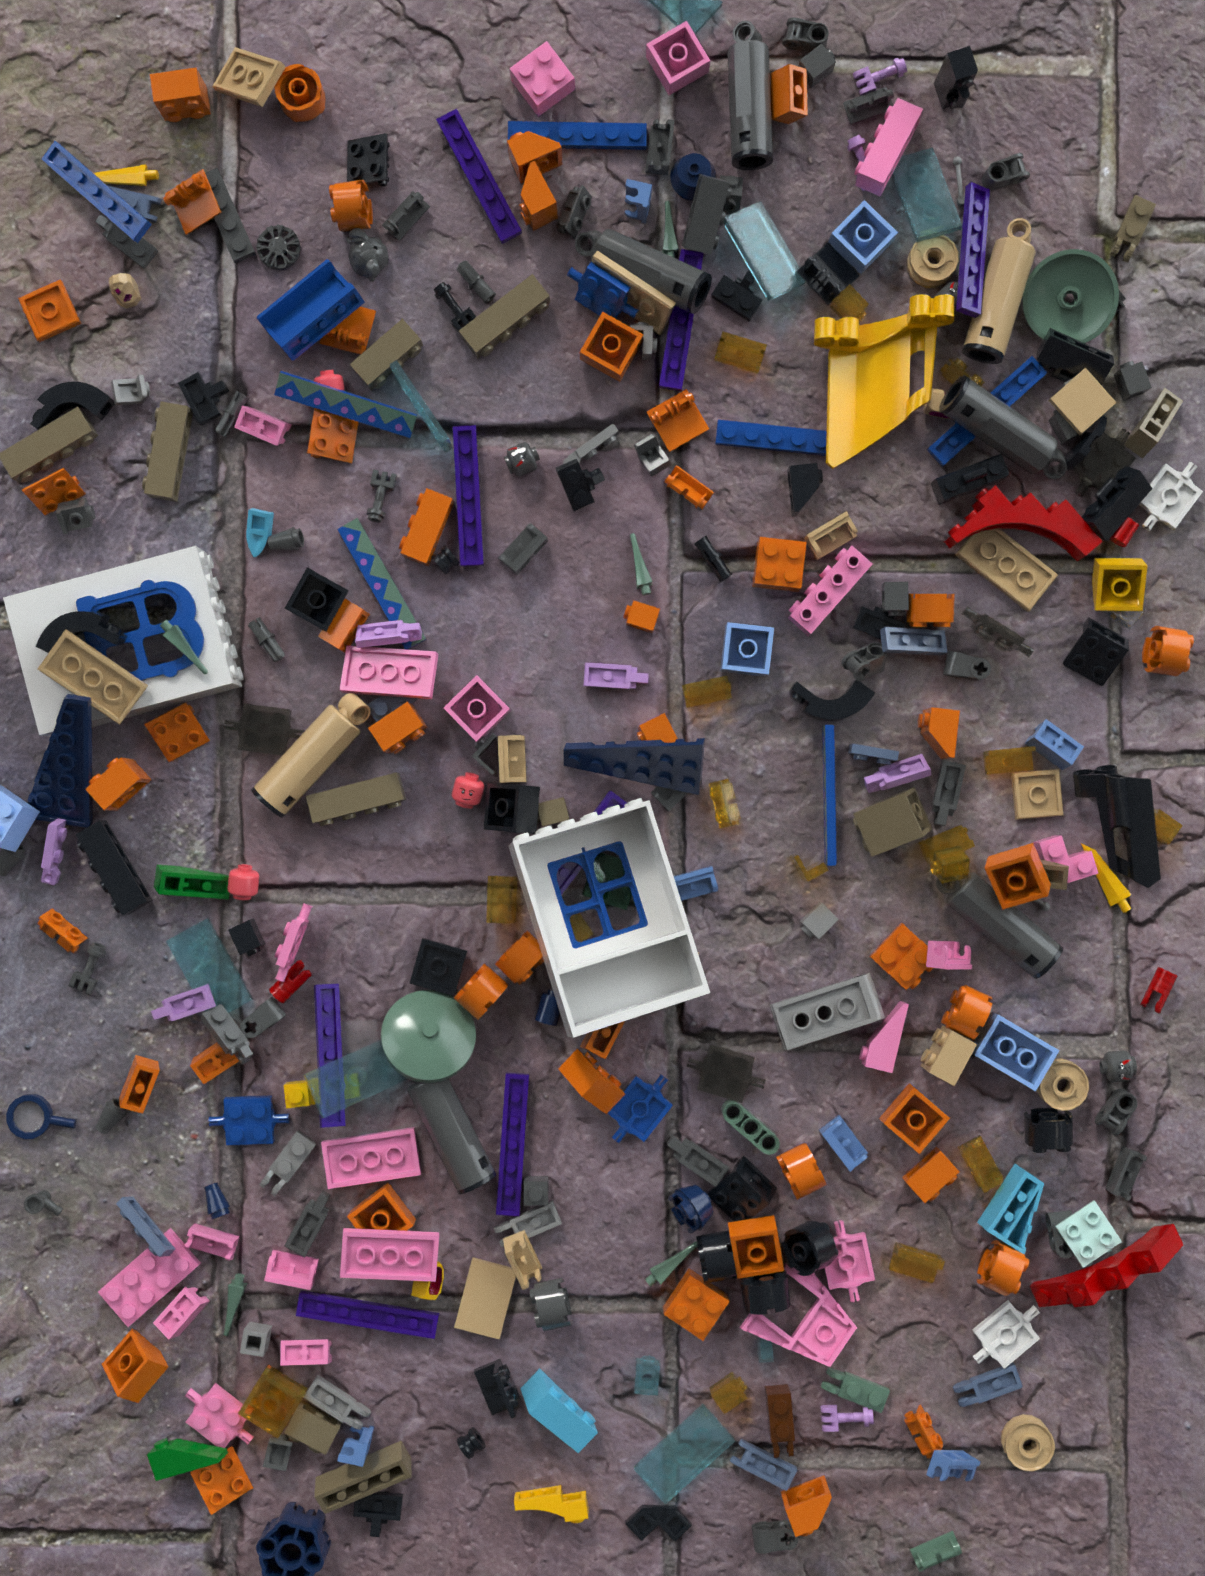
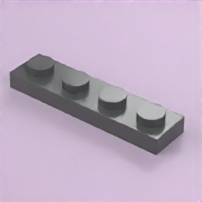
M218 168L206 172L205 174L221 210V213L214 218L234 263L236 264L256 255Z

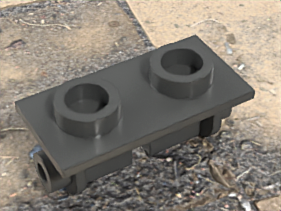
M887 87L843 102L850 124L885 113L889 105L893 106L891 99L894 98L892 89L888 90Z
M581 185V188L574 187L573 190H570L564 206L571 210L570 212L562 210L556 224L558 232L565 234L567 231L573 239H576L578 231L581 230L584 216L591 205L592 196L583 185Z
M412 191L382 226L400 241L430 206L423 200L424 197L419 192L415 193Z

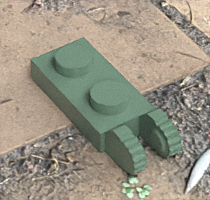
M830 1367L827 1369L826 1373L832 1378L841 1380V1383L837 1386L823 1381L821 1388L830 1393L837 1394L839 1397L882 1413L890 1393L889 1388L846 1371L841 1372Z

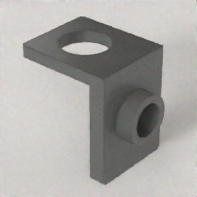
M494 733L488 739L483 737L475 746L477 751L472 755L493 776L496 773L479 757L497 739Z

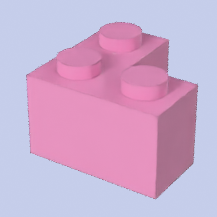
M1054 835L1033 842L1040 859L1069 866L1067 883L1099 874L1092 851H1081L1068 855L1062 835Z

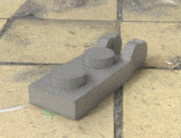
M611 424L571 453L568 458H565L563 464L577 459L579 464L583 458L586 460L591 459L598 453L596 450L602 444L607 447L617 439L615 435L618 433V429L614 424Z
M298 1130L269 1168L270 1171L259 1185L263 1188L267 1186L275 1173L281 1178L280 1182L275 1185L271 1192L273 1196H276L284 1184L290 1181L316 1146V1143Z
M552 1200L548 1202V1205H541L520 1214V1216L512 1217L509 1221H505L493 1229L495 1233H501L509 1228H513L515 1234L525 1230L528 1238L561 1225L562 1221ZM503 1238L499 1241L501 1247L504 1246Z
M319 1375L316 1376L304 1395V1398L340 1422H345L357 1430L362 1428L363 1423L355 1416L350 1415V1411L354 1410L367 1418L371 1414L369 1408L360 1402H356V1399Z

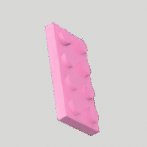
M346 646L340 691L342 693L432 699L439 654L435 651Z
M415 1127L321 1142L328 1189L422 1174Z
M171 1228L164 1235L175 1247L176 1250L169 1256L159 1257L155 1256L147 1248L98 1291L100 1296L127 1327L133 1324L201 1264L190 1249L184 1248L185 1244Z
M343 1228L340 1278L436 1282L439 1232Z

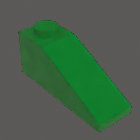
M159 864L156 866L153 887L159 895L229 899L230 894L228 892L229 875L182 866Z
M165 1438L154 1444V1448L147 1453V1457L155 1480L159 1481L217 1464L228 1454L227 1448L178 1438L168 1441Z

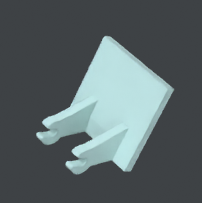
M1095 1200L1055 1226L1082 1268L1091 1266L1094 1260L1105 1253H1110L1112 1248L1122 1242Z

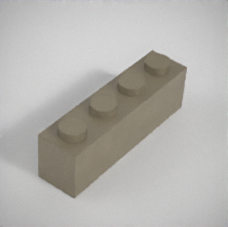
M532 274L460 329V337L477 359L481 356L486 357L494 350L496 344L500 341L501 343L506 342L513 335L512 332L518 327L522 329L531 321L530 318L536 313L540 315L545 312L549 307L550 296Z
M160 401V407L156 408V429L152 431L150 439L152 451L148 454L146 460L148 473L147 476H144L142 482L144 493L151 498L178 501L193 412L189 406Z
M76 407L0 453V460L11 479L18 483L30 481L34 474L40 470L45 471L53 467L54 462L70 457L77 448L90 445L94 442V438L99 435L85 412Z
M396 772L307 795L306 800L312 823H319L321 827L333 824V819L342 817L343 821L356 818V813L365 811V815L379 812L378 807L387 805L388 809L402 806L401 801L406 800L400 774Z
M402 1441L394 1443L367 1455L363 1467L345 1464L315 1478L314 1497L325 1514L411 1478V1456Z

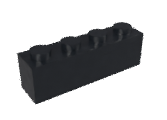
M99 820L75 834L78 838L76 842L79 849L83 853L86 852L90 861H88V864L92 871L100 876L102 880L100 881L101 887L106 893L111 895L114 900L112 905L117 913H121L122 916L129 915L153 901L106 820Z

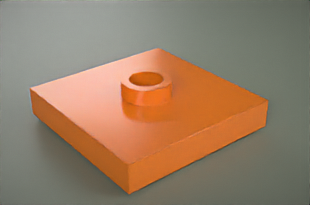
M61 279L18 298L39 343L82 324Z

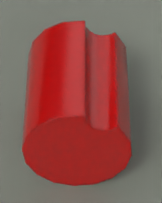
M1128 517L1109 539L1120 547H1126L1138 529L1139 524Z

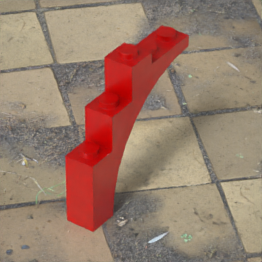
M996 485L989 491L987 488H984L975 496L978 501L972 505L974 510L964 518L967 522L962 527L959 524L954 526L947 532L950 537L944 541L949 548H952L963 539L979 532L994 529H1018L1033 532L1051 540L1066 550L1076 561L1087 556L1103 542L1066 499L1060 504L1055 501L1045 509L1031 492L1025 497L1020 494L1015 500L1010 502Z
M1174 1224L1154 1226L1144 1236L1120 1252L1075 1272L1051 1279L1035 1281L1030 1285V1289L1039 1308L1073 1304L1074 1307L1095 1305L1106 1291L1127 1289L1139 1275L1161 1272L1182 1248L1183 1242Z

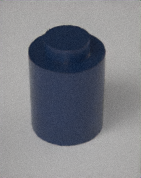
M548 989L547 993L542 992L535 1020L557 1026L560 1011L553 990Z

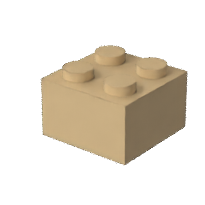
M942 1025L941 1029L938 1028L933 1034L932 1041L934 1042L930 1049L924 1051L920 1060L922 1062L921 1067L955 1086L977 1044Z

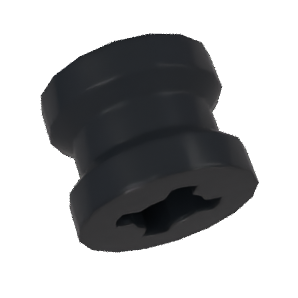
M446 545L441 548L440 553L431 556L445 575L450 572L452 566H457L460 563Z
M474 1427L468 1430L467 1435L457 1438L460 1450L468 1459L474 1457L476 1451H482L486 1447L482 1436Z

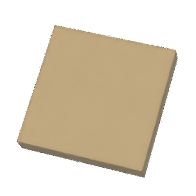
M1086 368L1048 400L1079 435L1117 403Z
M1059 769L1011 773L1015 820L1063 816Z

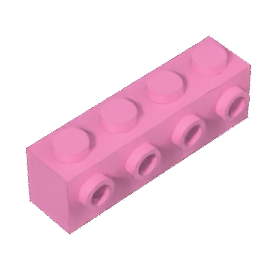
M897 98L894 106L889 105L884 116L885 123L883 125L879 124L877 127L874 143L870 142L864 154L866 157L864 162L859 161L855 169L854 175L857 176L855 186L881 197L919 125L923 108Z
M853 546L848 550L843 548L835 557L838 562L832 568L828 565L819 575L822 580L817 585L812 583L804 592L807 597L802 602L797 600L788 610L792 613L788 619L807 636L812 634L873 565Z

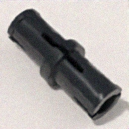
M704 536L694 544L706 560L704 563L706 566L711 567L720 583L732 575V572H730L721 558L722 554L720 552L717 553L707 536Z

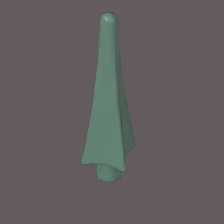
M665 201V229L662 252L675 258V256H678L677 250L679 248L672 222L670 202Z
M632 533L630 534L634 555L637 589L641 588L642 596L651 594L650 586H652L653 581L642 558L636 536Z
M168 620L161 623L160 627L165 631L162 636L187 656L203 674H207L208 670L196 656L178 625L172 626Z
M697 1241L676 1255L650 1268L652 1274L645 1279L651 1287L657 1281L661 1285L674 1269L698 1247Z
M236 1273L234 1280L232 1279L231 1284L228 1285L224 1336L229 1335L236 1310L248 1284L243 1283L245 1275L241 1273Z

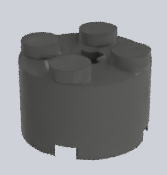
M563 1277L535 1283L534 1289H530L532 1304L536 1303L538 1313L534 1314L537 1328L542 1327L544 1332L572 1326L573 1324L572 1320L568 1321L567 1318L572 1313L567 1288H562L560 1284L564 1282Z

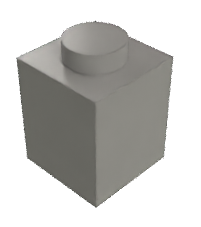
M819 902L800 920L804 925L801 930L809 938L814 936L820 939L839 919L823 903Z
M249 1321L243 1331L240 1353L263 1357L269 1349L272 1325Z

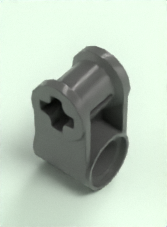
M795 17L787 20V34L782 41L784 47L811 52L820 44H823L826 48L829 30L825 24ZM820 36L822 40L816 41L812 37Z
M1017 153L991 163L982 176L983 186L992 191L1008 185L1018 184L1028 179L1030 173L1025 169L1022 160L1024 158L1023 153ZM991 173L997 174L999 179L993 178Z
M870 643L865 647L847 653L842 659L841 665L844 669L850 670L857 681H863L872 675L884 671L887 652L882 651V643Z
M947 652L943 675L981 680L986 678L991 672V665L986 659L968 656L959 652ZM980 664V668L984 669V672L977 675L974 667Z
M270 997L241 1022L240 1029L247 1038H254L286 1016V1013L275 999ZM248 1022H255L257 1024L255 1027L256 1032L248 1031Z
M1125 1089L1114 1090L1096 1115L1095 1124L1103 1125L1111 1130L1114 1136H1118L1124 1130L1127 1121L1137 1108L1136 1097ZM1124 1096H1127V1104L1124 1106H1120V1099Z
M1072 1211L1048 1212L1045 1218L1050 1248L1062 1258L1068 1259L1073 1257L1074 1254L1068 1245H1064L1063 1250L1059 1248V1246L1063 1245L1064 1239L1055 1227L1071 1216Z
M789 1520L761 1521L752 1525L754 1550L757 1553L766 1554L774 1551L792 1550L798 1544V1536L795 1537ZM785 1533H789L790 1537H785Z

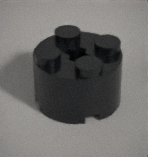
M1047 1107L1031 1109V1114H1028L1026 1111L1024 1113L1025 1143L1031 1146L1032 1151L1036 1153H1045L1047 1149H1056L1059 1152L1071 1151V1145H1073V1114L1067 1110L1064 1111V1114L1058 1113V1109Z
M807 1221L788 1230L784 1234V1242H781V1251L786 1264L790 1268L794 1267L799 1271L797 1274L801 1276H809L827 1267L838 1257L835 1241L830 1233L829 1226L825 1222Z
M729 1231L696 1236L704 1283L737 1278Z
M785 1269L783 1272L740 1278L743 1305L747 1313L763 1315L768 1314V1309L775 1308V1313L790 1307L788 1277Z

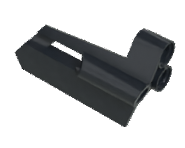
M1103 765L1096 767L1095 770L1082 769L1074 771L1075 796L1080 798L1096 797L1109 868L1147 888L1154 885L1161 879L1151 779L1120 775L1115 765ZM1115 828H1125L1128 861L1116 855L1113 832Z

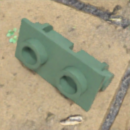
M953 1531L910 1549L919 1572L962 1554Z

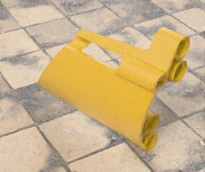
M945 294L931 298L928 295H914L909 299L907 314L859 325V319L854 317H844L838 321L830 317L815 319L814 345L829 350L826 464L834 469L853 458L907 420L911 413L931 400L937 327L946 326L954 322V296ZM924 351V387L909 397L910 356L915 352Z

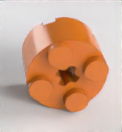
M301 64L285 67L274 86L276 97L283 112L294 122H305L316 118L319 114L323 113L326 101L319 76L314 70Z
M364 180L335 183L329 186V194L334 204V208L330 210L333 222H337L339 231L348 232L354 228L370 229V224H373L372 202L365 194L369 190Z
M908 594L909 610L906 613V622H910V626L927 627V622H933V627H951V622H954L955 594H948V597L947 594H915V598L914 594Z
M1154 626L1150 630L1153 632L1152 636L1146 637L1143 645L1142 662L1147 663L1148 667L1144 668L1145 671L1169 676H1178L1182 672H1187L1190 668L1189 654L1190 648L1194 643L1193 635H1189L1185 630Z
M527 930L495 963L514 984L517 982L520 985L522 982H525L533 974L531 968H537L544 962L538 940Z
M484 963L455 995L454 999L473 1017L479 1020L506 990L508 984Z
M967 985L961 986L959 990L955 989L949 1000L952 1005L949 1011L944 1013L941 1023L946 1028L974 1040L979 1035V1033L975 1032L979 1026L984 1027L992 1008V1003L989 1001L992 1000V997Z
M806 1143L800 1144L776 1157L782 1173L790 1184L797 1200L827 1185Z
M994 1240L991 1242L994 1247L991 1250L986 1249L980 1260L977 1274L981 1275V1279H977V1283L1003 1296H1008L1010 1293L1015 1295L1021 1286V1281L1019 1280L1022 1272H1025L1029 1266V1259L1025 1257V1254L999 1240Z

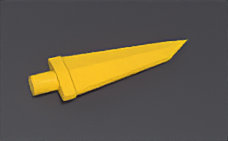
M147 165L94 173L105 184L147 186L148 180L159 179L158 170H148Z
M1081 843L1084 851H1092L1099 873L1096 874V877L1110 907L1118 904L1123 913L1129 911L1131 907L1126 901V898L1131 896L1129 890L1126 889L1096 850Z

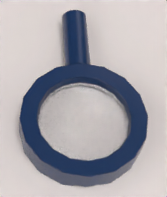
M25 1094L15 1099L9 1105L6 1113V1123L10 1131L22 1139H34L41 1136L51 1125L75 1128L77 1123L76 1119L53 1116L50 1103L44 1097L37 1094Z

